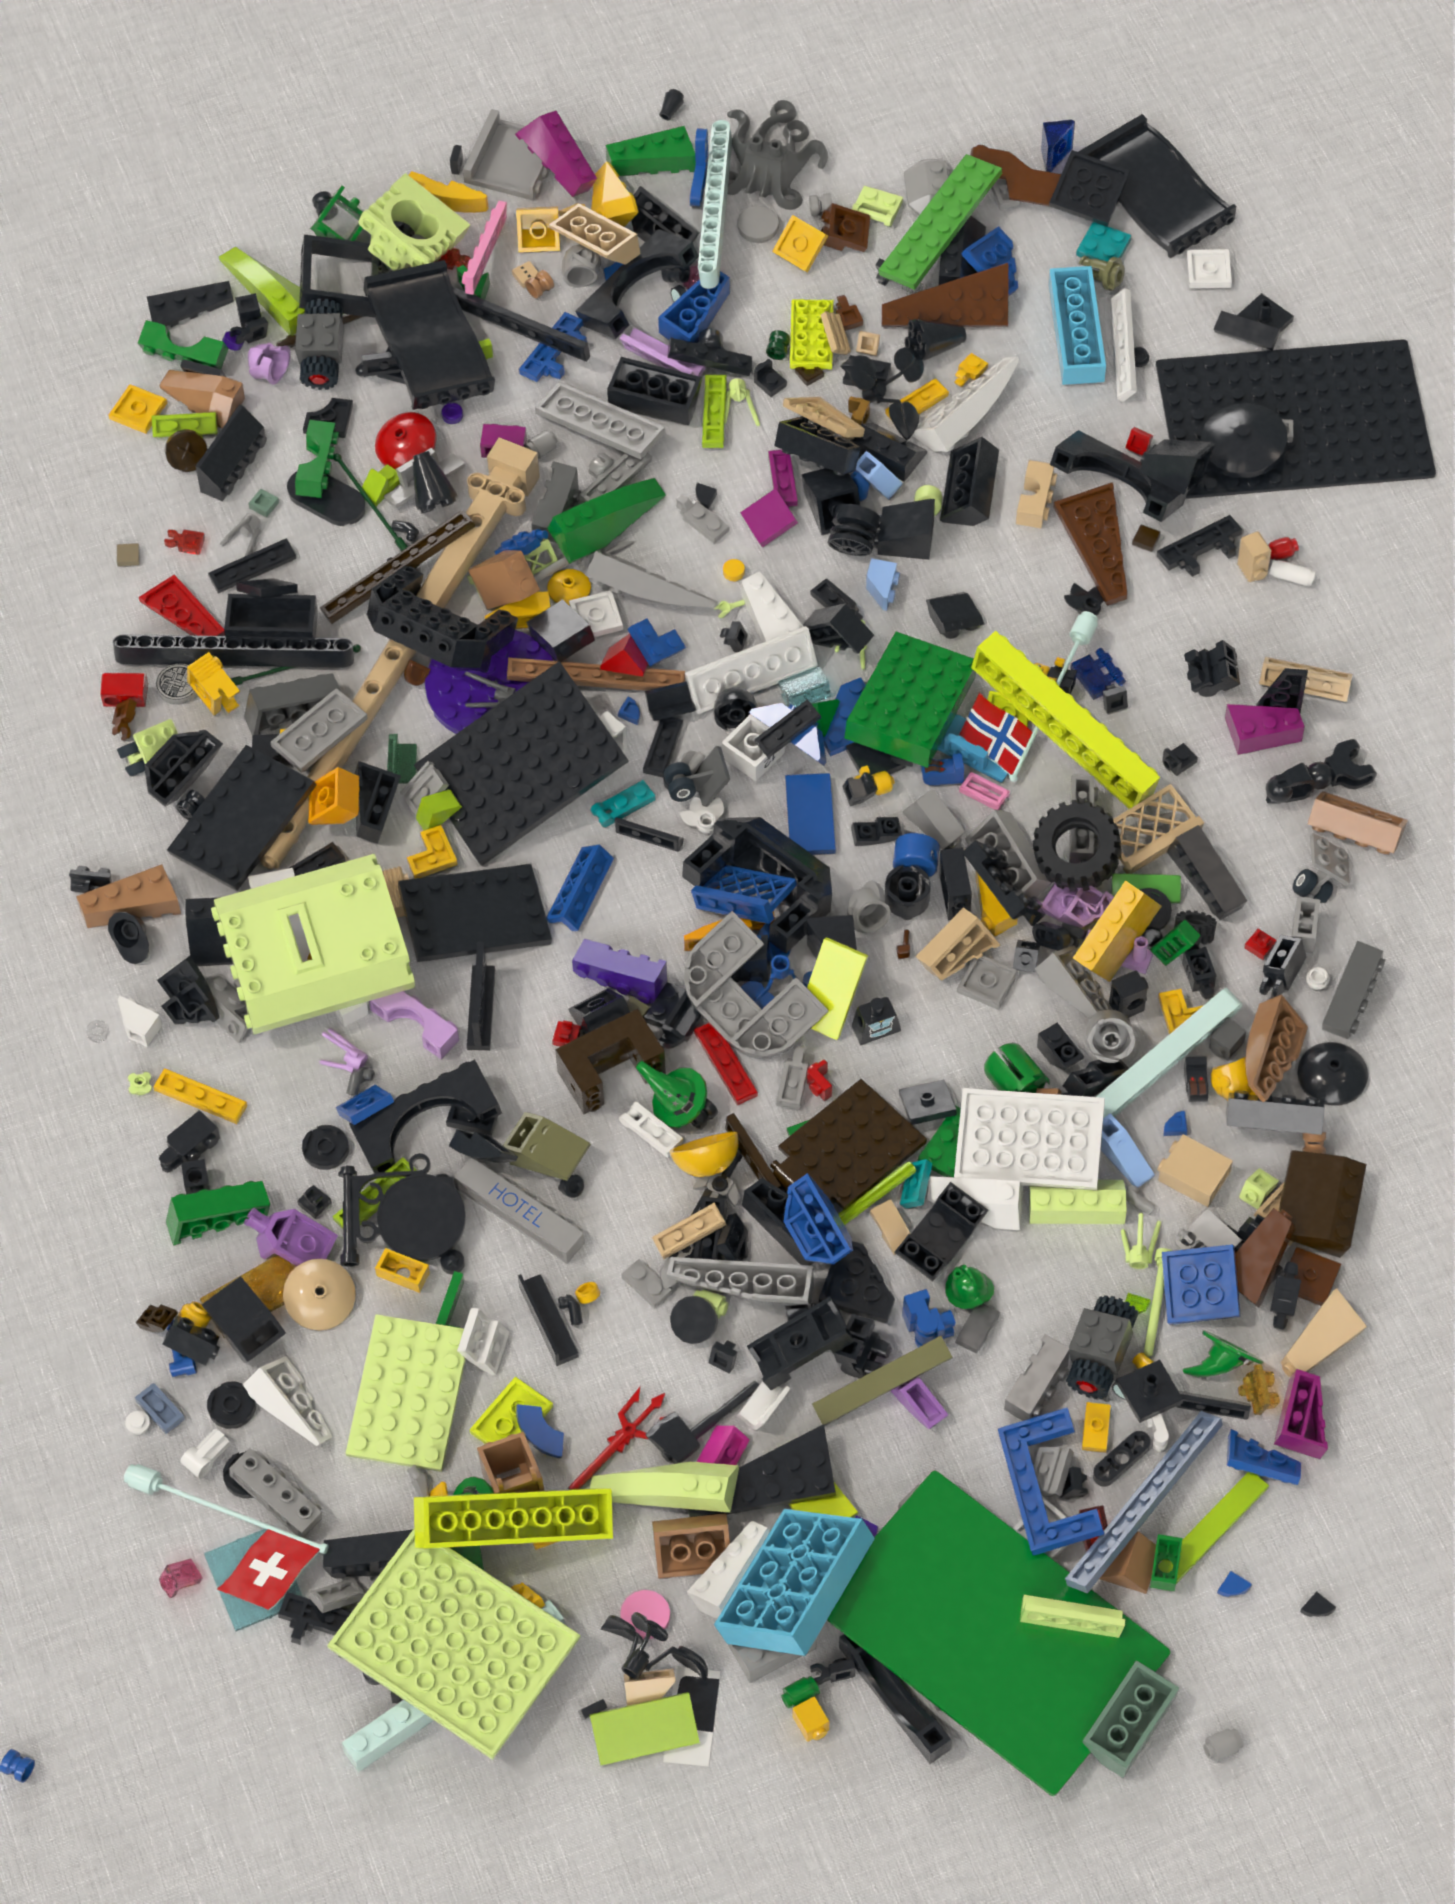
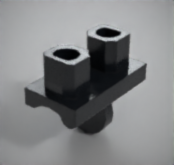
M78 866L76 870L71 869L69 873L71 880L70 890L74 892L86 893L112 883L110 869L101 868L98 872H93L87 866Z

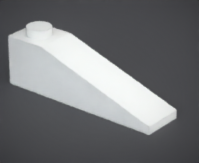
M929 1177L928 1201L935 1203L938 1196L952 1182L989 1210L981 1223L996 1229L1020 1230L1023 1198L1022 1182Z

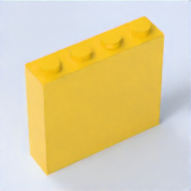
M1125 881L1073 959L1110 982L1133 949L1135 939L1142 936L1162 906Z

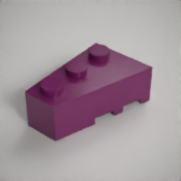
M1227 704L1225 721L1237 755L1302 742L1305 726L1297 708Z
M1299 1369L1295 1370L1288 1382L1274 1440V1445L1317 1459H1321L1328 1450L1324 1431L1326 1426L1322 1413L1323 1400L1320 1376Z

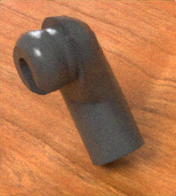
M361 1067L353 1071L350 1075L346 1094L358 1095L360 1084L374 1079V1070L368 1067Z

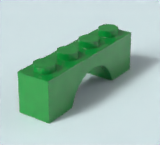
M148 320L145 321L138 340V345L145 354L151 356L155 354L162 355V358L168 361L176 359L182 362V359L217 369H222L228 352V347L223 341L205 336L193 346H177L172 343L170 331L165 325Z
M309 421L306 433V450L312 452L317 457L308 463L299 464L295 479L296 495L321 498L323 489L327 490V474L330 475L332 469L330 459L334 460L335 447L333 446L338 444L339 432H335V423Z

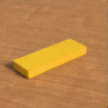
M935 378L900 401L901 404L906 401L910 402L916 408L918 414L948 397L949 391ZM888 407L885 409V414L890 418Z

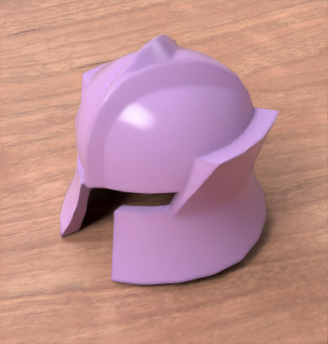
M268 342L267 344H259L250 348L248 352L250 375L254 379H266L272 385L277 384L284 376L290 362L289 347L274 346Z

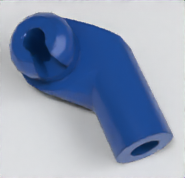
M856 470L850 476L858 487L859 500L864 501L868 497L870 484Z

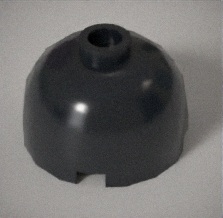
M740 687L726 689L715 700L714 719L717 725L724 730H727V728H737L750 715L751 709L758 708L754 696L746 689Z

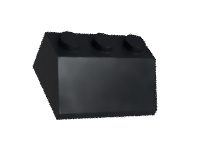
M873 422L861 424L860 426L865 429L863 437H854V439L850 440L860 446L859 459L867 451L903 482L907 480L927 454L926 449L905 440Z

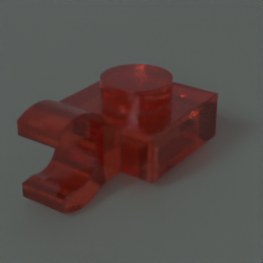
M452 248L451 250L448 249L447 253L442 255L438 261L445 260L447 269L453 270L454 266L460 267L462 265L468 270V263L471 257L460 255L459 249Z

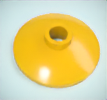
M564 569L558 571L549 579L547 590L550 598L555 603L564 600L569 605L570 600L589 596L591 583L583 572L575 569Z

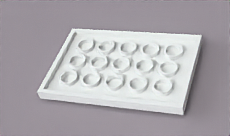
M963 1088L954 1178L1020 1181L1025 1186L1097 1191L1105 1098Z

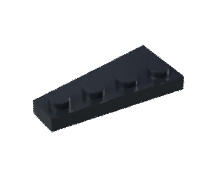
M229 281L147 296L152 322L165 326L170 325L171 327L178 325L179 321L190 317V319L198 317V314L207 310L210 312L234 302Z

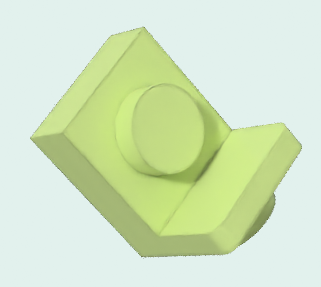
M1259 1168L1245 1181L1239 1198L1252 1207L1259 1209L1265 1197L1276 1188L1279 1180Z

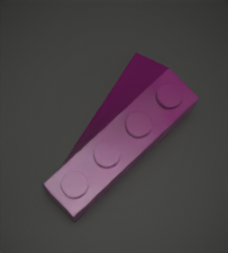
M557 110L539 116L516 132V137L519 140L523 139L528 145V150L532 154L535 153L542 160L541 164L555 174L554 178L572 197L588 192L597 177Z

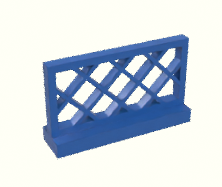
M726 865L705 883L703 887L696 885L691 890L697 909L725 915L733 911L739 918L770 924L774 919L773 911L797 886V881L793 878ZM726 873L732 874L731 876L722 878ZM744 878H751L742 882H738V880ZM735 881H736L735 884H732V885L723 887V885H726V884H729V883H732V882H735ZM765 881L768 882V883H765V884H762V885H759V886L756 885V884L761 883V882H765ZM754 885L753 888L741 891L743 888ZM786 885L785 887L775 890L776 887ZM769 889H772V890H773V891H770V892H767V893H764V894H761V895L759 894L760 892H763V891H766V890H769Z

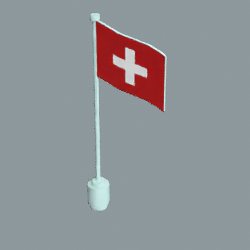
M131 1464L125 1472L124 1482L133 1489L152 1495L161 1488L267 1529L249 1548L231 1576L216 1589L270 1611L285 1597L302 1570L319 1552L326 1554L329 1545L325 1543L320 1545L162 1484L161 1473L140 1464Z

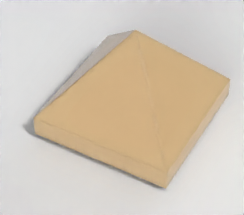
M859 331L856 352L877 356L880 334Z

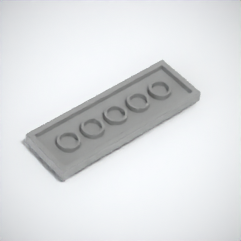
M561 382L535 407L537 415L639 459H642L665 434L664 426Z

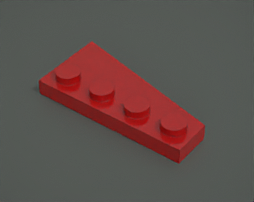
M175 574L139 596L140 603L189 635L225 636L224 628Z

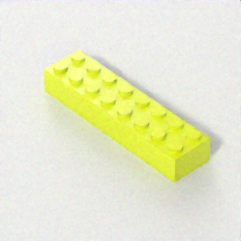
M611 1488L414 1497L415 1548L613 1539Z

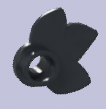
M1073 583L1070 594L1064 595L1066 603L1072 608L1078 609L1081 612H1091L1096 616L1099 615L1101 611L1100 605L1104 601L1096 586L1088 592L1076 583Z

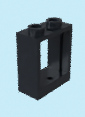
M963 848L940 850L939 877L948 920H952L962 908L971 912L972 891L965 856L962 853Z

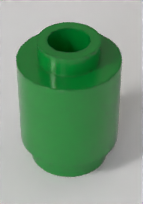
M812 1676L802 1677L784 1687V1694L781 1695V1698L787 1708H793L814 1696L816 1698L820 1694V1690Z

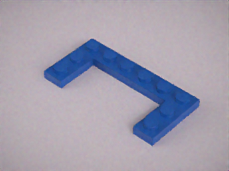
M1068 1407L998 1428L1033 1556L1104 1535L1097 1509L1049 1523L1028 1446L1074 1433L1075 1430Z

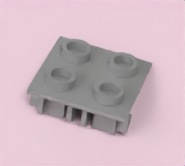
M1207 1208L1187 1230L1183 1229L1179 1232L1178 1237L1180 1238L1175 1243L1182 1250L1231 1244L1236 1247L1242 1240Z

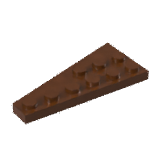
M1008 263L882 304L881 327H908V322L912 319L957 324L963 327H1008Z
M1113 482L1055 501L1053 507L1106 605L1109 606L1126 600L1127 586L1123 568V555L1121 552Z

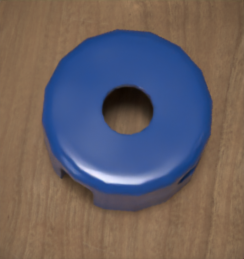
M909 833L899 836L895 841L893 868L902 865L904 867H911L913 865L923 869L929 877L933 876L937 872L939 843L934 838L924 834Z

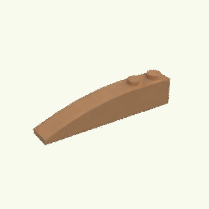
M1283 995L1259 1004L1246 1048L1245 1063L1248 1084L1262 1102L1267 1101L1275 1090L1276 1083L1283 1079L1284 1072L1288 1071L1292 1067L1291 1063L1299 1057L1308 1026Z

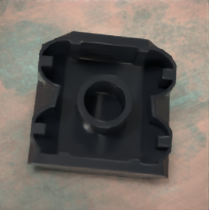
M966 592L926 599L930 618L939 633L948 639L958 637L962 629L973 631L978 629L980 625H984L980 612Z

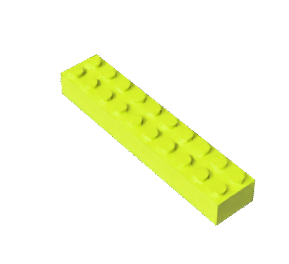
M994 631L977 646L971 668L1091 776H1094L1101 785L1128 809L1154 794L1160 779L1156 770L1148 767L1137 753L1131 752L1120 738L1112 735L1103 723H1099L1094 719L1086 708H1082L1076 703L1073 696L1065 693L1055 680L1049 679L1038 665L1031 663L1025 654L1012 646L1004 635Z

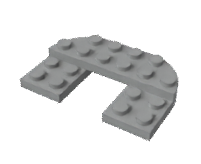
M731 911L691 950L684 970L686 993L696 1010L737 1051L758 1058L777 1056L792 1048L804 1034L828 1013V1010L797 977L763 1009L742 990L731 976L764 946V943Z

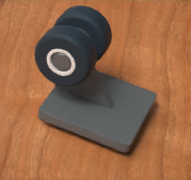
M716 746L694 775H692L689 765L683 762L670 764L664 771V777L669 785L668 791L672 800L677 802L687 801L697 791L699 792L702 806L708 807L730 781V775L720 746Z

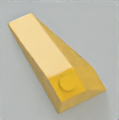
M606 161L595 173L597 180L593 185L591 210L625 227L638 213L636 201L633 194L627 191L626 184L619 180V175L610 162Z

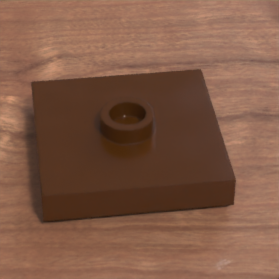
M1296 1247L1290 1262L1298 1264V1275L1294 1277V1279L1301 1280L1298 1297L1322 1306L1332 1290L1341 1268V1263Z

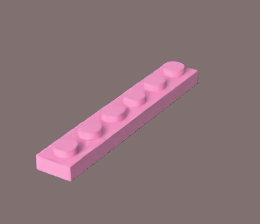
M498 201L496 208H492L490 221H487L485 225V233H481L479 246L475 247L473 259L469 260L468 271L464 272L462 284H465V293L474 294L507 219V202Z

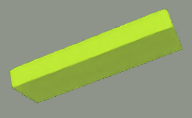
M216 412L151 416L153 437H170L176 431L183 429L194 430L201 435L218 434Z

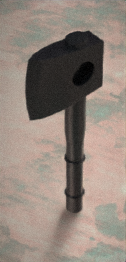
M754 1380L691 1429L687 1427L676 1412H673L658 1421L645 1435L661 1451V1455L667 1462L672 1461L674 1464L682 1463L699 1449L700 1444L697 1439L714 1427L724 1416L731 1413L733 1409L748 1397H751L759 1384Z

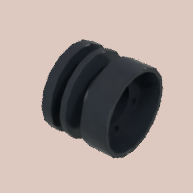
M837 505L832 520L835 526L830 529L831 535L828 537V545L832 549L848 555H870L873 550L872 544L875 542V537L872 534L877 532L880 520L879 514L860 505Z

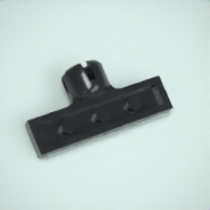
M712 328L703 330L699 334L698 343L670 337L667 358L744 376H750L752 356L725 350L723 347V335L718 330H715V335H712Z

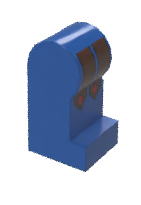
M961 753L952 754L950 759H932L928 768L920 766L923 782L927 785L959 784L964 782V764Z

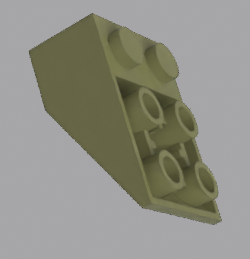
M524 1112L503 1146L518 1156L516 1161L509 1162L510 1165L568 1181L591 1144L543 1116Z

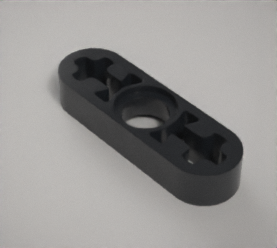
M1143 1431L1133 1432L1097 1463L1093 1471L1095 1483L1103 1487L1109 1486L1149 1451L1151 1443L1149 1435ZM1135 1440L1138 1442L1143 1440V1447L1138 1445L1132 1453L1131 1449L1135 1445ZM1123 1453L1128 1456L1129 1461L1125 1464H1120L1115 1460V1456ZM1111 1463L1113 1468L1109 1471L1108 1477H1100V1470L1106 1472L1110 1468Z

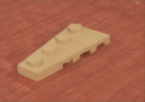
M821 397L784 398L783 407L841 435L845 439L852 440L854 437H863L865 429Z

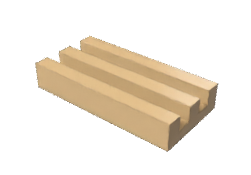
M825 311L821 314V319L831 352L847 355L851 350L840 314L834 315L832 312Z

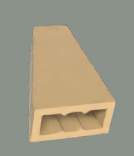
M1337 1288L1328 1296L1280 1362L1283 1371L1288 1377H1291L1296 1369L1309 1372L1361 1334L1367 1327Z

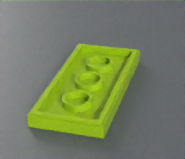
M689 1692L590 1714L600 1766L700 1743Z

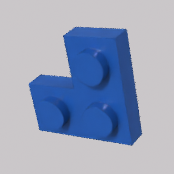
M648 618L627 629L650 667L682 652L686 648L675 629L658 636Z

